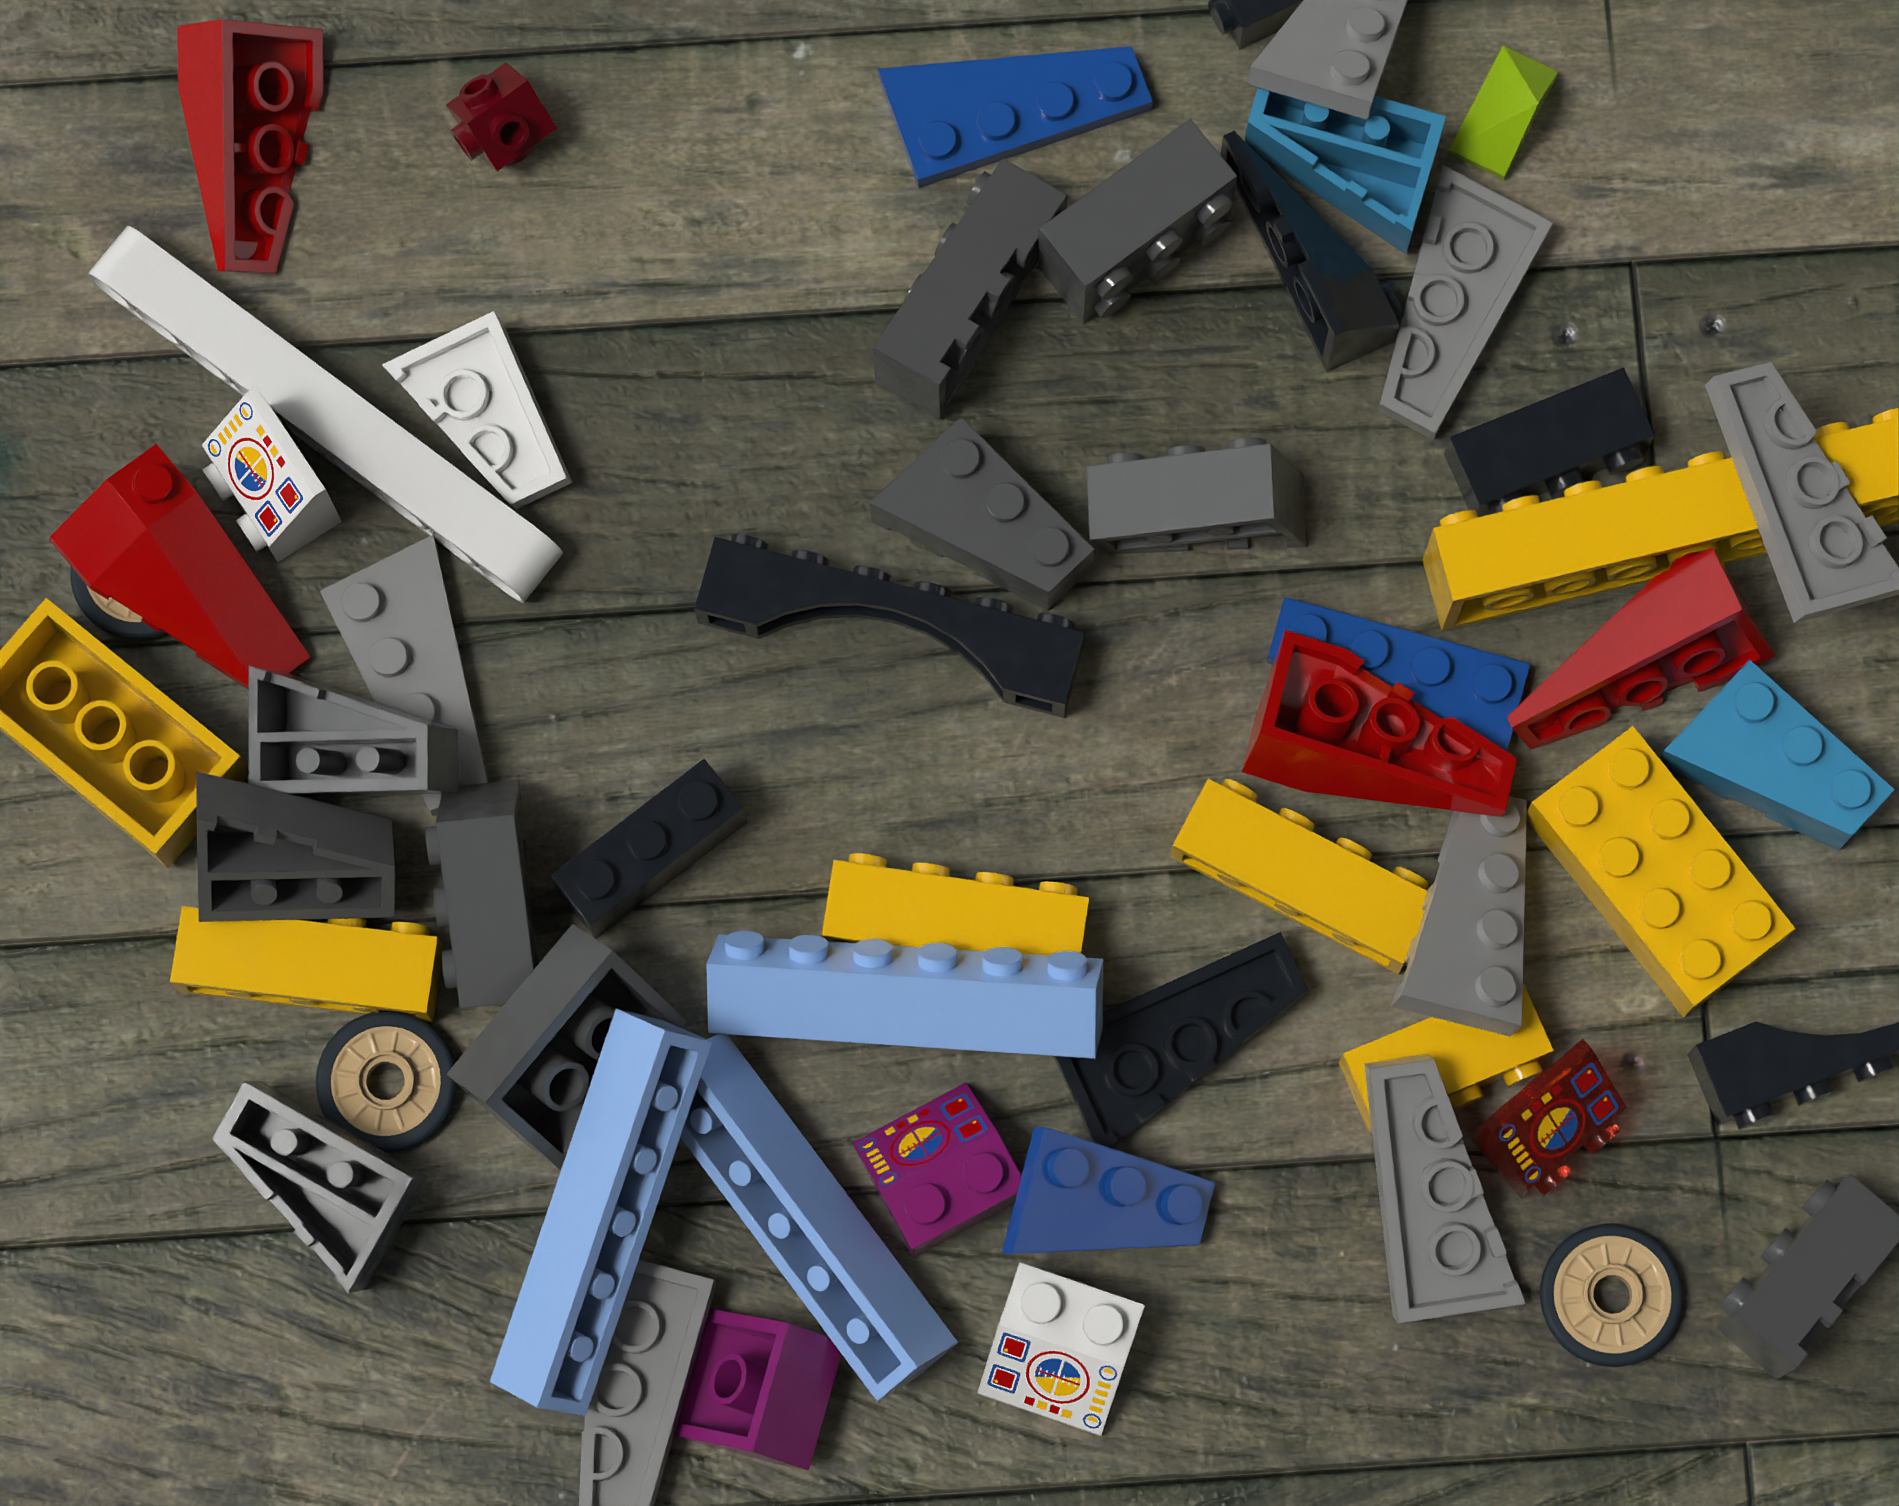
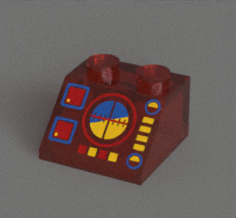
M1581 1039L1488 1117L1473 1135L1471 1141L1521 1199L1534 1188L1544 1197L1573 1172L1565 1162L1575 1153L1585 1147L1591 1155H1594L1622 1131L1614 1121L1627 1107L1592 1048L1584 1039Z

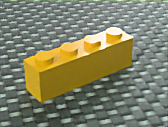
M1208 778L1172 846L1170 858L1398 975L1405 963L1411 942L1418 934L1425 912L1422 910L1430 883L1423 877L1405 868L1395 867L1392 873L1370 861L1373 856L1372 853L1349 839L1339 837L1336 843L1312 832L1315 824L1295 811L1281 808L1277 814L1256 803L1258 795L1234 780L1224 779L1222 784H1219Z
M863 853L849 854L848 862L833 860L822 929V937L827 941L857 943L865 939H881L893 946L921 947L930 943H945L952 945L956 950L986 951L995 947H1009L1018 950L1021 954L1051 955L1060 951L1082 953L1089 897L1077 896L1078 888L1059 882H1040L1039 890L1013 886L1014 878L991 872L976 873L975 880L950 877L951 869L931 863H913L912 871L887 868V860L885 858Z
M182 906L170 983L181 993L363 1015L372 1012L379 1013V1011H397L413 1015L425 1022L434 1023L444 946L437 936H429L430 927L410 922H392L391 931L366 928L367 920L363 918L328 919L327 923L304 921L302 919L199 922L198 908Z

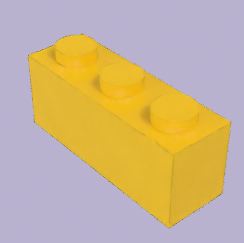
M1523 983L1522 1026L1511 1036L1430 1017L1343 1053L1339 1066L1370 1134L1372 1133L1365 1063L1429 1054L1436 1063L1452 1109L1456 1111L1484 1098L1480 1089L1483 1086L1504 1078L1509 1088L1539 1076L1543 1073L1540 1063L1546 1061L1554 1050Z

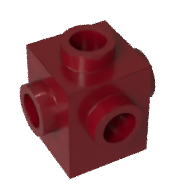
M507 62L488 75H480L468 81L460 89L459 96L446 104L458 124L450 132L459 147L471 161L480 156L496 171H499L504 166H511L524 160L533 151L535 144L557 130L556 125L529 81Z

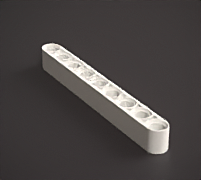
M127 226L89 271L88 276L107 295L239 394L244 396L253 388L258 387L287 430L429 536L434 535L438 543L512 598L524 603L562 556V550L542 531L138 230Z

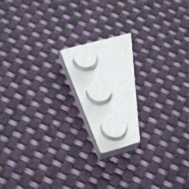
M495 311L382 364L515 509L572 483L501 317Z

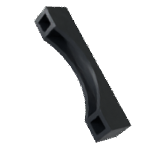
M733 534L731 541L714 537L694 607L698 624L760 639L783 628L819 619L865 618L895 623L928 635L958 653L986 679L1002 702L1061 718L1065 717L1084 645L1085 632L1075 630V623L1073 621L1050 613H1039L1037 620L1013 614V607L993 598L978 597L975 604L951 598V590L931 582L917 581L914 588L890 582L891 576L888 573L873 567L857 565L854 566L853 572L828 566L830 562L828 558L811 551L793 550L792 556L767 550L769 545L765 541L744 534Z
M1753 1022L1696 1044L1687 1056L1716 1125L1719 1126L1735 1120L1738 1129H1743L1774 1116L1772 1104L1794 1096L1798 1106H1802L1835 1092L1831 1081L1854 1073L1858 1083L1893 1070L1894 1065L1891 1058L1899 1055V1022L1862 1033L1837 1035L1791 1032L1760 1022Z

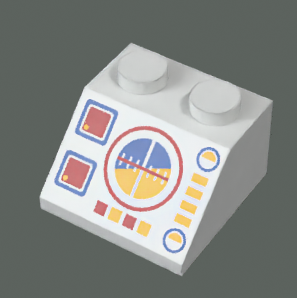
M258 387L247 392L202 444L212 464L202 470L222 501L234 495L246 513L238 518L236 522L255 551L258 552L267 546L277 562H280L342 521L326 489Z
M1020 1262L977 1394L1101 1437L1145 1305Z

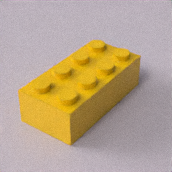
M44 599L0 650V731L166 868L171 866L197 835L196 771L238 782H243L249 775V768L238 753L49 599Z
M1634 726L1531 803L1527 810L1526 821L1683 1018L1778 947L1796 929Z

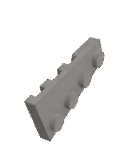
M1303 0L1250 66L1246 84L1367 120L1408 0Z
M1442 166L1378 408L1379 412L1434 440L1551 231L1553 222L1447 166Z
M1772 362L1712 377L1705 384L1793 623L1899 595V567L1882 543L1887 537L1872 515L1868 518L1865 517L1847 490L1846 486L1851 482L1837 461L1831 464L1814 440L1813 436L1816 433V429Z
M434 535L320 590L374 701L458 729V786L489 783ZM421 794L432 816L438 814L442 794Z
M1509 796L1506 812L1503 817L1453 811L1437 860L1440 866L1434 884L1428 889L1422 910L1425 911L1418 934L1411 942L1405 960L1408 966L1402 983L1396 989L1391 1007L1506 1036H1511L1522 1026L1527 800Z
M1429 1054L1365 1063L1393 1318L1399 1324L1526 1304L1505 1255L1507 1252L1501 1236L1493 1223L1484 1199V1191L1477 1172L1472 1167L1464 1146L1463 1135L1434 1059Z
M638 1260L585 1416L581 1443L579 1506H654L716 1290L717 1282L715 1280Z

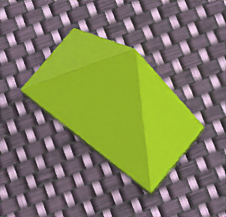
M1503 45L1449 148L1448 154L1504 181L1559 71Z

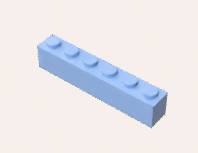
M736 931L729 935L718 934L706 963L708 1033L1095 1058L1103 1029V959L1086 958L1083 954L1074 951H1060L1051 955L1021 954L1018 950L1009 947H995L986 951L956 950L952 945L945 943H930L921 947L893 946L881 939H865L857 943L830 942L817 935H801L793 939L766 938L753 931Z
M615 1009L490 1379L491 1383L537 1408L586 1416L712 1044L711 1041L664 1020Z
M717 1034L707 1039L712 1044L680 1138L878 1402L920 1376L954 1347L958 1341L727 1034Z

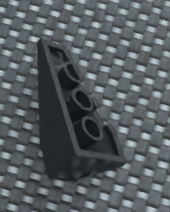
M1235 131L1223 135L1220 155L1237 175L1236 189L1326 372L1394 343L1399 327L1398 320L1403 318V313L1392 287L1389 284L1380 286L1371 267Z

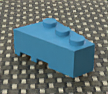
M1258 87L1247 122L1245 142L1263 160L1406 254L1446 116L1375 96L1368 119L1365 120Z
M1751 660L1739 670L1659 757L1671 774L1676 773L1710 789L1709 792L1726 800L1731 798L1765 813L1766 818L1837 850H1840L1895 790Z

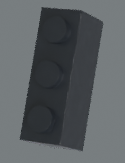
M1623 367L1449 437L1444 456L1468 509L1476 510L1478 517L1502 512L1503 504L1524 496H1538L1549 491L1552 498L1564 496V490L1586 482L1584 477L1606 468L1609 475L1625 472L1644 461L1642 454L1647 452L1655 434Z
M704 758L551 874L550 877L556 890L596 939L747 824L744 808Z

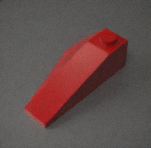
M228 19L177 26L178 90L217 270L219 272L276 274L294 206L289 195L296 166L304 165L309 145L303 142L310 112L319 110L323 94V29Z
M157 443L106 479L50 536V542L91 590L107 600L111 597L142 617L141 622L157 632L163 630L194 650L196 657L248 690L249 666L280 670L292 674L311 658L200 495Z
M1711 547L1703 552H1692L1681 556L1671 564L1670 569L1651 579L1507 716L1511 728L1531 750L1601 726L1609 719L1610 710L1621 706L1640 705L1642 711L1662 705L1663 697L1661 694L1665 691L1692 682L1698 692L1718 686L1732 679L1749 660L1757 666L1775 657V654L1733 576L1714 548Z
M1285 630L1254 719L1242 773L1304 792L1503 817L1506 812L1517 761L1515 756L1454 717L1442 719L1413 701L1412 698L1415 692L1399 682L1393 687L1363 669L1364 660L1349 650Z

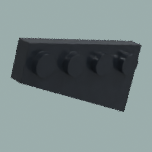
M1279 932L1104 1011L1103 1029L1095 1058L1053 1056L1092 1142L1114 1148L1305 996L1308 988L1282 933Z

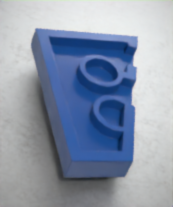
M1034 1127L1001 1254L1200 1245L1215 1182L1048 1127Z

